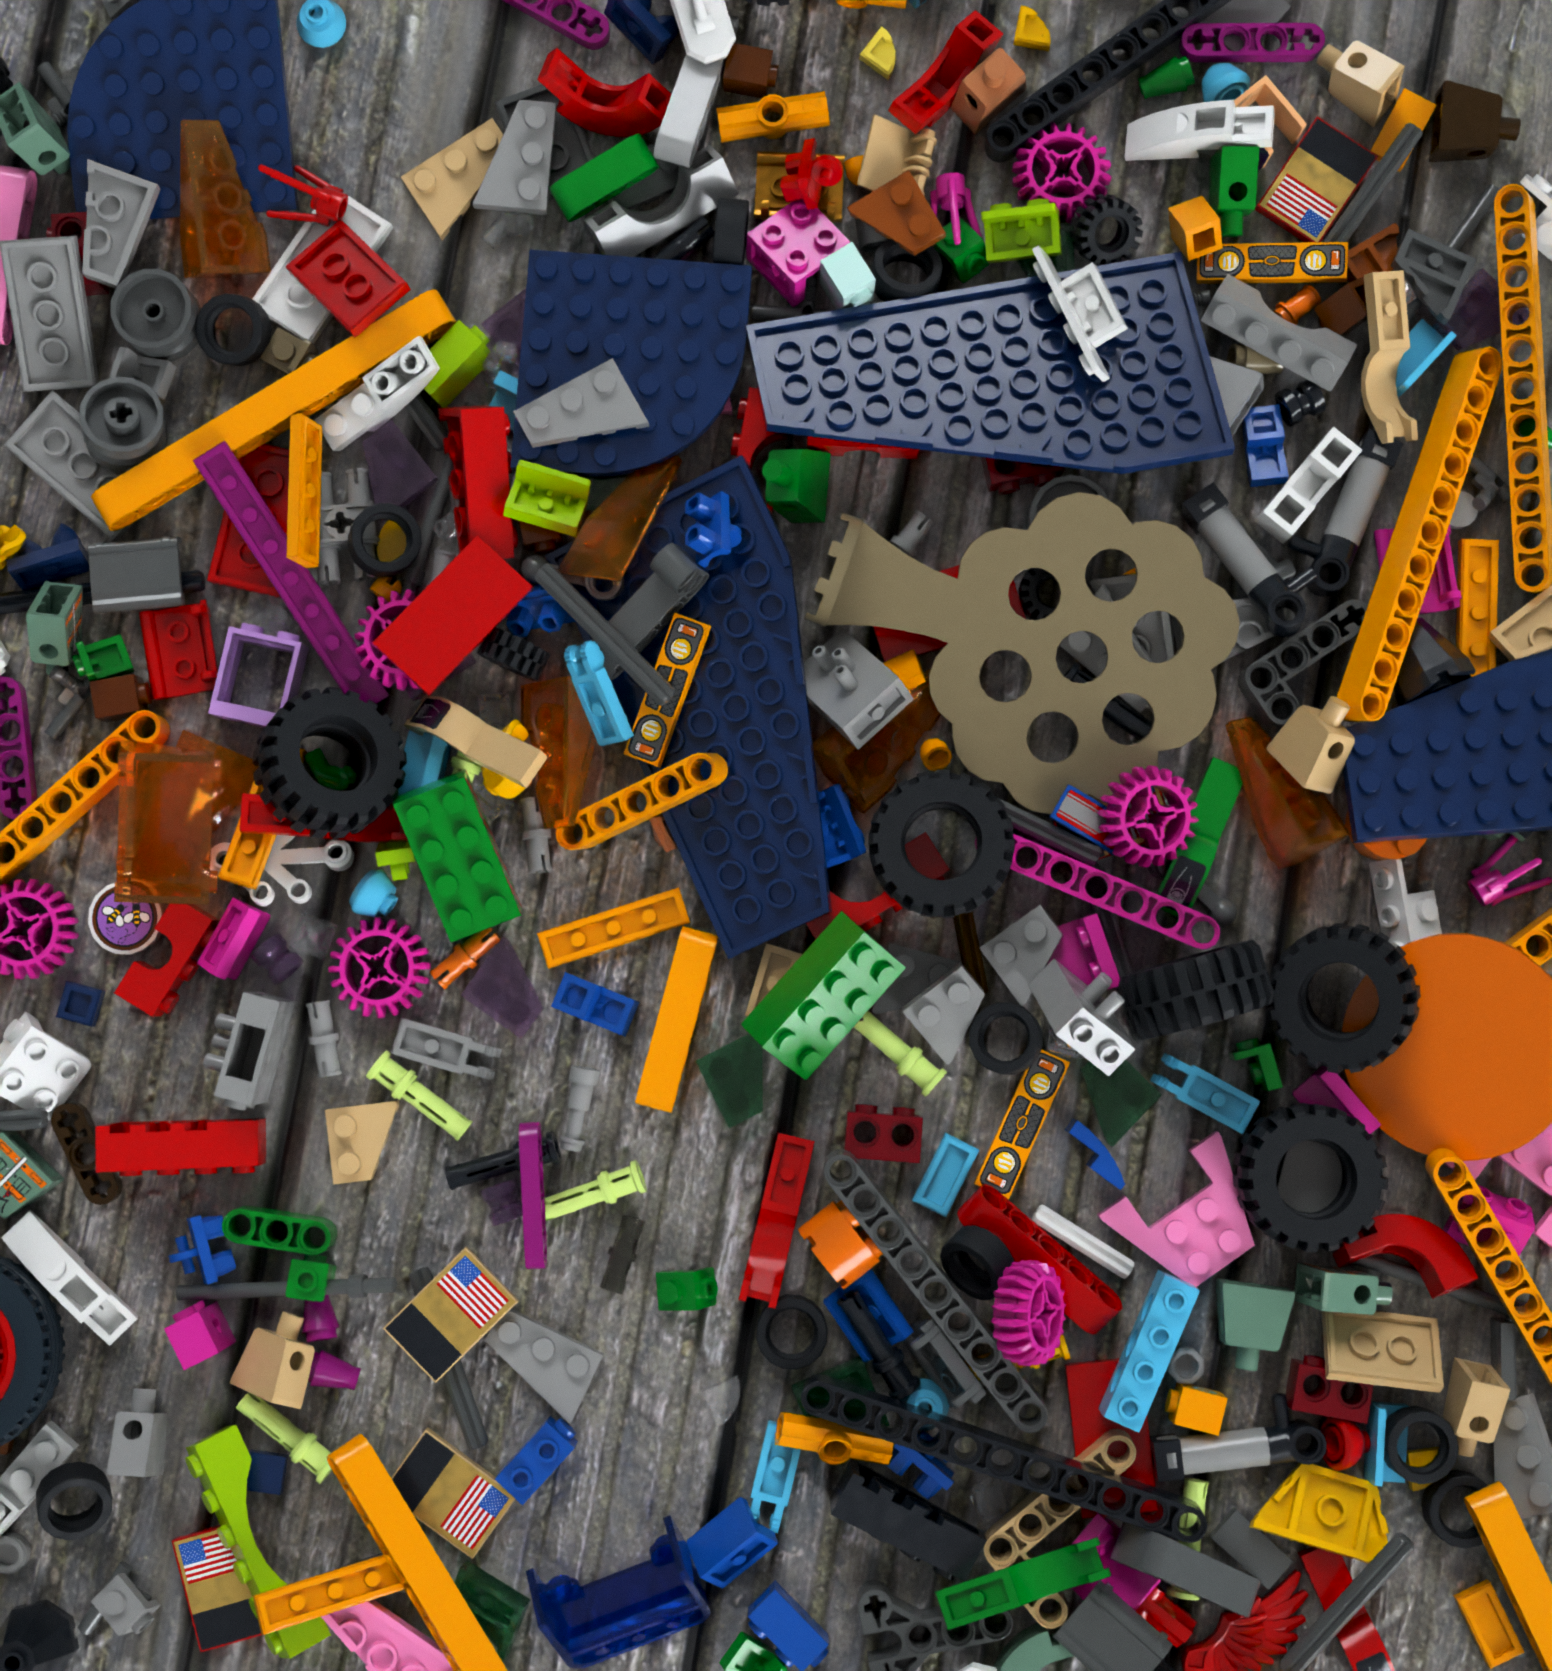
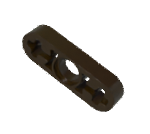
M75 1102L58 1106L52 1114L51 1124L86 1198L97 1205H104L115 1201L120 1196L123 1188L118 1172L98 1173L102 1181H110L111 1187L107 1189L108 1196L105 1193L97 1194L95 1187L100 1184L97 1175L87 1176L86 1171L96 1168V1158L91 1164H84L78 1158L77 1152L81 1144L87 1142L95 1147V1124L89 1111L82 1104ZM66 1111L70 1114H78L79 1119L74 1122L78 1133L87 1131L88 1136L71 1142L70 1137L77 1136L72 1126L65 1127L63 1124V1120L67 1118Z

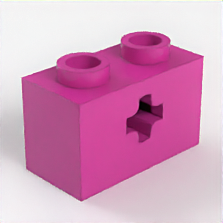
M203 1300L172 1315L175 1323L164 1328L183 1370L220 1353L237 1342L217 1301L208 1306L205 1305Z

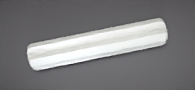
M1040 1205L1033 1214L1032 1221L1119 1277L1126 1279L1133 1270L1135 1263L1131 1259L1045 1205Z

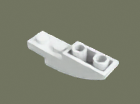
M1233 99L1189 104L1147 115L1127 124L1125 161L1199 158V150H1217L1221 146L1272 147L1275 117L1274 106L1235 107Z
M422 336L414 338L362 377L364 380L363 384L315 419L322 426V433L332 451L343 450L367 431L375 432L407 406L434 378L440 367Z
M29 1210L1 1237L24 1266L80 1323L85 1322L109 1346L138 1319V1315L84 1264L85 1261L33 1211Z
M52 1420L43 1426L0 1477V1537L36 1498V1491L41 1480L52 1469L63 1465L79 1446Z

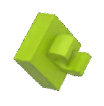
M409 842L379 843L375 851L377 866L390 865L393 881L408 879V873H410L409 862H415L416 860Z

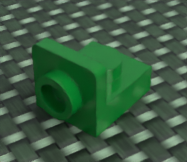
M1258 1038L1247 1039L1236 1043L1237 1050L1228 1052L1230 1060L1236 1061L1253 1057L1254 1062L1249 1063L1250 1073L1254 1084H1260L1262 1090L1272 1091L1283 1087L1270 1043H1259Z

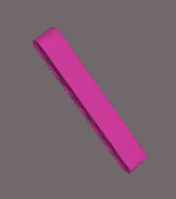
M1013 834L1015 849L1010 867L1011 870L1192 947L1209 949L1219 940L1220 927L1216 920L1210 916ZM975 838V847H976V850H977V838ZM1030 847L1037 852L1038 860L1035 866L1025 869L1019 865L1017 858L1022 849ZM1066 862L1072 867V877L1066 883H1057L1052 877V869L1056 864ZM1093 877H1102L1107 882V893L1101 898H1092L1087 892V883ZM1134 891L1142 896L1143 906L1140 911L1131 914L1123 909L1121 901L1124 894ZM1165 906L1173 907L1179 915L1177 924L1168 929L1161 927L1156 919L1159 909ZM1206 921L1214 928V936L1208 943H1198L1193 939L1191 931L1197 922Z

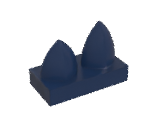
M608 0L604 14L652 65L663 59L668 44L679 32L675 16L661 15L654 17L649 12L652 0Z
M63 523L56 530L50 547L42 549L35 542L26 540L18 551L17 556L6 560L9 574L22 590L42 586L45 581L55 582L90 571L88 552L82 545L76 532Z

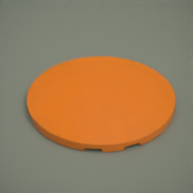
M1437 934L1423 937L1401 946L1406 953L1404 959L1408 965L1413 964L1417 973L1414 977L1415 983L1420 985L1421 997L1417 1003V1007L1420 1008L1418 1017L1406 1040L1383 1062L1374 1067L1371 1065L1367 1066L1363 1071L1351 1073L1349 1069L1345 1070L1351 1090L1381 1124L1379 1127L1381 1130L1402 1145L1425 1155H1429L1436 1149L1446 1148L1453 1151L1462 1161L1482 1160L1507 1154L1532 1141L1552 1123V977L1529 958L1530 956L1502 941L1499 942L1487 937L1476 936L1475 934ZM1367 974L1354 991L1348 1004L1342 1032H1354L1366 1027L1371 1023L1378 1011V992Z

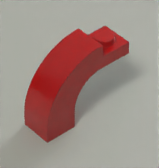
M973 11L955 26L943 50L929 69L912 86L893 100L888 111L915 135L926 125L929 128L933 126L952 106L962 80L992 54L1003 33L978 11Z
M558 48L548 53L537 79L559 99L556 111L562 116L587 130L615 137H630L638 133L642 135L661 126L672 95L649 73L627 85L615 86L599 82L587 75Z
M1386 1214L1373 1217L1372 1219L1375 1223L1369 1230L1362 1228L1361 1232L1357 1233L1359 1239L1351 1244L1343 1242V1246L1333 1253L1339 1268L1381 1253L1402 1257L1410 1262L1420 1273L1432 1299L1463 1288L1478 1279L1468 1256L1448 1233L1429 1221L1411 1215Z

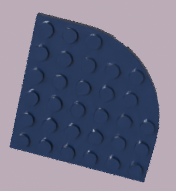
M141 0L126 9L106 27L89 49L78 71L69 103L67 124L68 149L70 152L76 212H87L85 205L89 176L87 173V159L158 184L161 190L149 220L263 213L268 210H299L296 188L258 170V166L263 164L296 179L278 0Z
M530 249L515 410L613 358L648 420L650 427L639 429L633 427L617 430L616 433L602 435L600 433L578 437L577 440L532 448L515 417L511 470L516 471L519 460H524L577 476L609 477L625 475L655 463L656 465L663 463L693 444L722 413L724 405L739 380L747 343L746 325H748L752 266Z

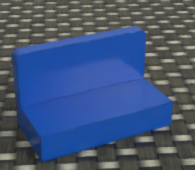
M739 1497L692 1535L686 1544L699 1577L723 1589L778 1544V1540L774 1531L755 1521L747 1500Z

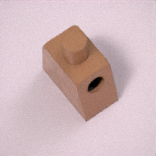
M1001 47L996 49L962 80L951 109L976 135L1026 90L1024 71ZM972 99L976 101L977 108L970 103Z

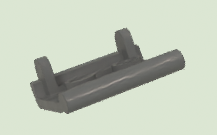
M165 536L157 539L113 543L98 542L88 545L93 612L97 614L184 606L185 597L182 591L179 544H182V538Z
M932 1317L910 1324L914 1332L903 1342L929 1379L943 1390L950 1408L954 1407L956 1409L968 1400H971L975 1405L987 1394L982 1384L974 1376Z
M1101 1580L1097 1582L1092 1591L1053 1635V1638L1090 1671H1153L1168 1654L1173 1645L1167 1639L1169 1635L1163 1630L1157 1631L1112 1591L1114 1587L1109 1582L1104 1584Z

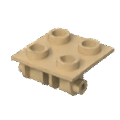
M874 114L857 185L873 192L909 170L925 196V184L930 175L929 167L932 166L933 162L931 158L934 146L937 145L935 132L924 128L920 134L915 135L911 130Z

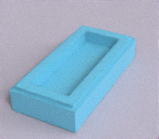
M945 1132L912 1201L947 1217L979 1149Z

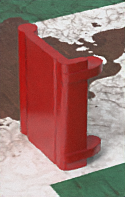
M206 599L200 600V603L139 612L153 700H163L214 690L218 664L210 621L211 613Z

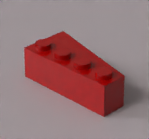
M478 405L438 408L440 421H447L449 431L448 438L443 439L444 453L449 454L454 465V469L451 471L450 476H448L450 491L455 499H459L460 505L453 510L459 553L478 535L503 559L515 558L514 548H517L518 545L517 531L512 526V518L503 516L504 506L511 491L509 474L512 473L510 468L511 454L507 451L506 436L510 434V421L508 415L504 412V407Z
M266 1118L130 1121L95 1126L96 1173L119 1172V1176L143 1175V1171L157 1170V1175L180 1174V1169H194V1174H216L219 1167H232V1173H254L255 1166L266 1163Z

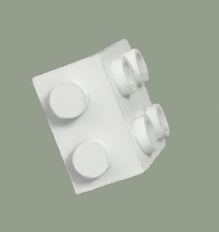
M25 1011L19 1020L14 1019L8 1025L3 1035L4 1040L0 1044V1096L23 1109L45 1108L49 1121L54 1110L65 1103L90 1070L91 1062L88 1057L44 1032L39 1020Z

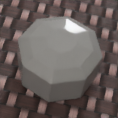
M1177 1346L1166 1371L1178 1384H1194L1204 1375V1359L1193 1347Z

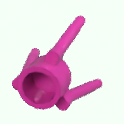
M960 173L939 175L935 179L936 190L930 192V207L936 217L940 204L941 209L950 211L954 244L959 245L961 243L958 209L962 208L963 204L970 227L981 236L971 202V191L969 188H965L964 175Z
M1513 835L1481 866L1471 871L1474 878L1468 881V886L1476 900L1484 907L1488 904H1491L1493 907L1503 900L1552 883V878L1547 877L1504 891L1509 888L1507 883L1542 863L1541 858H1535L1504 876L1497 869L1489 871L1518 841Z

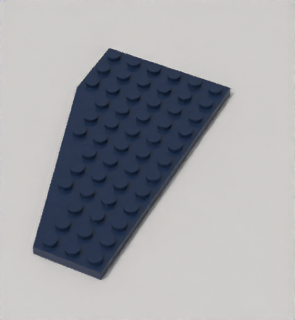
M1181 252L1097 266L1128 327L1125 331L1095 348L1110 377L1105 382H1102L1095 374L1089 376L1083 368L1078 357L1083 354L1079 343L1074 345L1070 341L1063 327L1068 321L1064 313L1058 314L1051 304L1048 294L1052 292L1048 281L1043 283L1038 276L746 325L747 341L766 430L769 432L1118 474L1233 455L1235 450ZM1080 269L1057 273L1062 281Z
M743 455L545 555L549 564L588 571L596 563L608 562L621 571L624 578L623 589L612 600H598L590 595L586 587L572 585L609 621L654 573L650 568V564L658 552L666 545L675 543L696 561V550L685 545V534L688 528L696 523V519L685 514V502L697 493H701L709 498L720 491L729 495L731 524L738 526L742 531L741 543L731 548L730 554L718 555L710 560L707 567H702L709 574L708 580L677 613L712 627L661 768L638 760L645 777L696 753H716L727 762L728 774L724 782L662 814L728 959H732L832 912L792 557ZM610 572L600 574L596 580V587L600 592L610 591L615 584L614 575ZM671 621L640 653L653 668H655ZM575 622L584 642L592 640L593 638ZM624 670L611 682L632 730L645 691ZM707 760L702 763L700 768L701 775L706 780L712 772L711 765ZM674 776L671 777L668 783V788L672 795H675L679 790L678 780Z
M1552 649L1510 661L1389 710L1377 721L1360 722L1346 728L1355 738L1353 748L1343 767L1353 843L1552 830Z

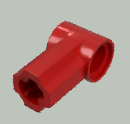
M1159 1585L1155 1587L1136 1610L1157 1631L1163 1630L1169 1635L1167 1639L1176 1648L1189 1639L1197 1623L1188 1612L1168 1598L1166 1592Z

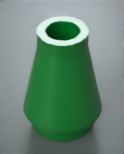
M1176 55L1145 76L1137 79L1144 100L1155 96L1187 91L1188 86L1195 84L1187 57L1177 58Z

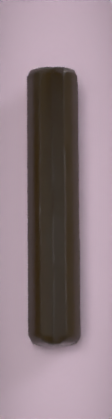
M973 911L967 914L956 915L953 917L962 964L982 987L984 993L987 994L988 986Z

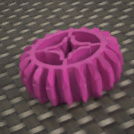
M1054 122L1050 126L1049 134L1041 129L1036 139L1030 137L1026 142L1025 148L1017 150L1016 158L1019 161L1014 162L1012 166V172L1017 174V176L1013 177L1012 185L1013 187L1021 188L1017 193L1018 200L1048 199L1049 203H1055L1059 209V217L1064 215L1066 223L1069 224L1072 217L1074 218V212L1080 217V214L1076 212L1079 206L1084 209L1088 207L1084 202L1085 200L1091 198L1096 201V195L1099 194L1106 196L1107 189L1104 186L1109 185L1111 181V175L1106 172L1110 169L1111 162L1110 160L1102 159L1106 154L1105 147L1094 148L1098 140L1096 135L1091 136L1087 140L1084 138L1086 131L1084 127H1081L1076 134L1071 132L1072 126L1070 122L1065 125L1064 131H1059L1058 126ZM1054 150H1066L1070 151V153L1062 155L1056 153ZM1082 160L1090 174V185L1088 187L1082 183L1083 178L1077 172ZM1035 161L1041 165L1040 170L1046 175L1041 187L1038 186L1033 176L1032 165ZM1070 167L1067 178L1063 174L1062 178L1057 176L1053 180L1056 170L1060 173V170L1066 171ZM1061 192L1070 198H1058L1052 195Z
M406 589L403 598L397 591H391V602H388L382 596L377 597V603L380 606L377 610L371 606L366 607L367 613L371 615L368 621L364 618L358 619V624L365 628V632L354 634L356 640L364 642V644L355 649L356 654L359 656H366L360 663L362 668L366 670L371 669L369 676L375 681L382 678L383 686L390 688L395 683L396 688L400 691H405L408 681L414 690L420 688L398 668H392L394 664L384 655L381 657L380 651L373 646L372 642L381 634L383 629L385 630L392 623L391 619L400 615L416 598L415 593L410 589Z
M1148 765L1145 770L1143 767H1133L1131 774L1122 772L1119 774L1121 784L1117 782L1108 784L1113 793L1112 796L1103 795L1100 797L1104 803L1108 804L1107 810L1101 809L1097 812L1099 816L1106 817V822L1098 827L1102 832H1109L1103 842L1108 846L1115 845L1112 852L1115 856H1124V861L1128 864L1134 865L1138 862L1140 867L1148 868L1151 863L1155 866H1162L1165 863V858L1172 861L1177 859V847L1181 850L1188 849L1184 838L1196 836L1189 829L1190 823L1194 824L1200 821L1196 816H1191L1190 813L1198 804L1195 801H1187L1193 791L1189 787H1182L1184 779L1180 776L1172 777V771L1162 768L1159 771L1157 766ZM1151 786L1156 787L1164 794L1169 805L1159 804L1157 796L1152 794ZM1132 799V806L1130 810L1126 813L1128 804ZM1148 810L1158 812L1151 814V818L1147 819L1148 823L1138 821L1145 819L1146 814H1150ZM1168 821H1169L1168 828H1167L1166 832L1164 833L1165 826H1166V824H1167ZM1127 828H1136L1138 830L1140 838H1144V847L1138 845L1131 838Z
M16 879L14 880L13 888L9 884L0 885V974L9 975L13 972L15 979H24L26 974L30 979H38L40 971L44 974H52L54 972L52 962L60 966L66 963L61 952L73 953L74 948L67 944L68 939H77L79 937L77 932L69 931V925H76L79 922L76 917H67V914L74 909L73 904L65 903L60 905L65 898V893L62 891L53 893V885L50 883H44L40 887L39 880L30 879L27 885L24 880ZM29 898L35 899L47 909V912L32 915L28 908L22 906L20 901ZM7 913L9 923L7 928L1 932L2 922ZM25 923H34L31 925L32 927L27 930V934L29 936L19 935L22 933L23 930L26 929ZM53 925L52 936L47 945L44 938L45 932ZM21 943L26 951L31 952L33 958L22 960L14 956L6 946Z
M382 917L374 918L373 929H371L367 920H361L359 926L362 933H359L354 927H348L346 931L352 940L349 942L344 938H338L336 943L344 948L343 952L332 951L330 953L331 958L340 960L339 966L328 967L329 973H340V978L333 980L331 986L336 988L344 985L345 989L339 993L338 999L344 1001L352 996L353 999L348 1007L351 1011H355L363 1003L362 1016L369 1017L375 1007L377 1018H385L386 1006H388L393 1016H397L400 1014L398 1002H401L405 1008L410 1009L413 1007V1003L408 995L412 994L417 998L423 996V992L415 987L417 982L421 984L429 983L430 979L428 977L419 976L420 969L428 970L431 968V963L419 962V957L427 955L429 951L427 948L415 950L414 946L420 943L422 938L420 935H414L407 939L406 937L411 930L409 925H403L396 932L398 926L396 919H390L386 929H384ZM385 936L392 939L388 946H384L377 954H372L360 948L363 943L375 937ZM401 947L408 959L409 970L407 978L403 977L404 975L396 967V959ZM353 957L356 958V961L364 969V975L360 981L361 986L359 988L352 976ZM383 957L385 958L383 967L390 975L378 974V977L374 978L376 968L369 960L382 961ZM383 981H387L400 988L394 995L384 999H375L368 996L371 990L376 989Z
M1038 1260L1012 1262L1010 1267H1005L1003 1277L998 1278V1290L993 1292L995 1296L994 1305L991 1306L993 1309L991 1322L994 1323L995 1328L993 1337L998 1339L996 1346L998 1350L1002 1351L1004 1359L1022 1366L1046 1364L1049 1358L1054 1357L1055 1348L1060 1346V1335L1064 1334L1062 1327L1063 1321L1066 1319L1064 1316L1066 1303L1063 1302L1065 1291L1060 1288L1061 1279L1059 1276H1056L1054 1267H1049L1047 1263H1040Z

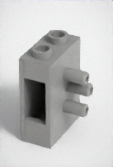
M843 628L823 646H817L813 650L812 656L804 662L808 704L858 750L914 700L900 678Z
M1053 959L1028 986L1055 1035L1107 1076H1110L1136 1050L1114 1015V1012L1124 1003V998L1116 991H1113L1106 999L1101 996L1112 984V979L1105 972H1101L1087 985L1056 959Z
M243 992L236 1017L223 1013L217 1014L215 1026L232 1031L231 1036L221 1033L214 1034L211 1044L215 1048L226 1050L225 1057L208 1053L205 1055L203 1066L220 1072L214 1096L225 1099L224 1106L246 1110V1108L254 1109L255 1105L268 1102L296 1001L263 992Z

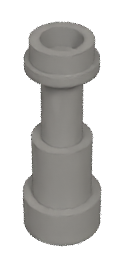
M571 1065L568 1081L572 1083L567 1105L571 1109L566 1136H560L559 1138L561 1149L582 1152L585 1140L580 1138L585 1111L590 1110L593 1088L598 1086L600 1070Z

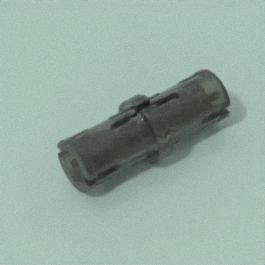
M622 1214L617 1237L613 1246H609L608 1249L610 1257L600 1288L623 1294L632 1261L636 1262L638 1254L635 1252L646 1221Z

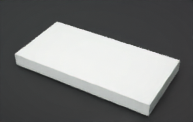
M348 196V205L342 221L377 253L393 230L392 224ZM331 220L329 227L315 222H305L252 298V300L262 306L268 314L269 320L303 341L307 339L313 344L333 316L288 272L285 266L336 223Z

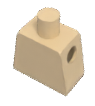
M1353 41L1344 53L1328 44L1316 62L1331 73L1328 86L1329 93L1372 127L1376 126L1397 100L1405 66L1360 41Z
M1330 696L1323 709L1307 705L1298 707L1268 744L1266 750L1303 788L1331 794L1355 743L1354 736L1341 724L1350 710V706L1343 700Z
M283 1311L276 1331L260 1327L256 1328L231 1377L230 1384L270 1403L301 1409L315 1353L314 1346L297 1339L304 1317Z
M1454 1357L1443 1418L1450 1423L1454 1430V1435L1457 1436L1458 1454L1465 1457H1473L1477 1441L1485 1443L1494 1442L1511 1389L1492 1365Z

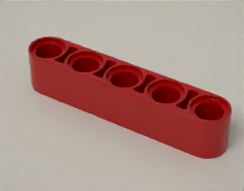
M983 1184L958 1209L957 1215L963 1226L975 1225L987 1229L996 1235L1007 1246L1014 1258V1262L1038 1260L1040 1263H1047L1049 1267H1054L1056 1276H1059L1061 1279L1060 1288L1065 1291L1063 1295V1302L1066 1303L1064 1314L1087 1333L1096 1335L1123 1309L1120 1298L1108 1285L994 1187Z

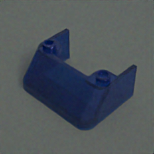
M671 1515L663 1518L667 1534L657 1538L650 1547V1560L582 1586L575 1578H570L568 1575H559L552 1578L547 1584H544L533 1568L526 1571L538 1627L568 1667L580 1669L592 1666L698 1625L710 1616L711 1611L686 1540Z

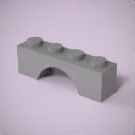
M708 145L696 152L691 168L678 165V180L674 191L664 203L654 209L633 211L623 207L617 201H613L584 218L601 254L636 257L637 254L649 247L662 244L668 236L681 228L690 227L700 216L712 210H717L720 198L732 199L739 195L723 157L711 145Z
M1227 274L1200 320L1329 392L1334 388L1358 346L1356 343L1326 327L1309 329L1286 321L1265 304L1260 291Z

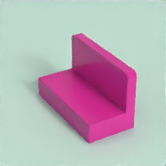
M232 897L197 964L218 978L226 980L228 977L236 980L268 923L270 914Z
M1326 1066L1320 1067L1292 1091V1095L1299 1103L1319 1104L1347 1112L1348 1116L1358 1119L1366 1126L1365 1131L1368 1134H1371L1381 1126L1337 1073L1328 1072Z

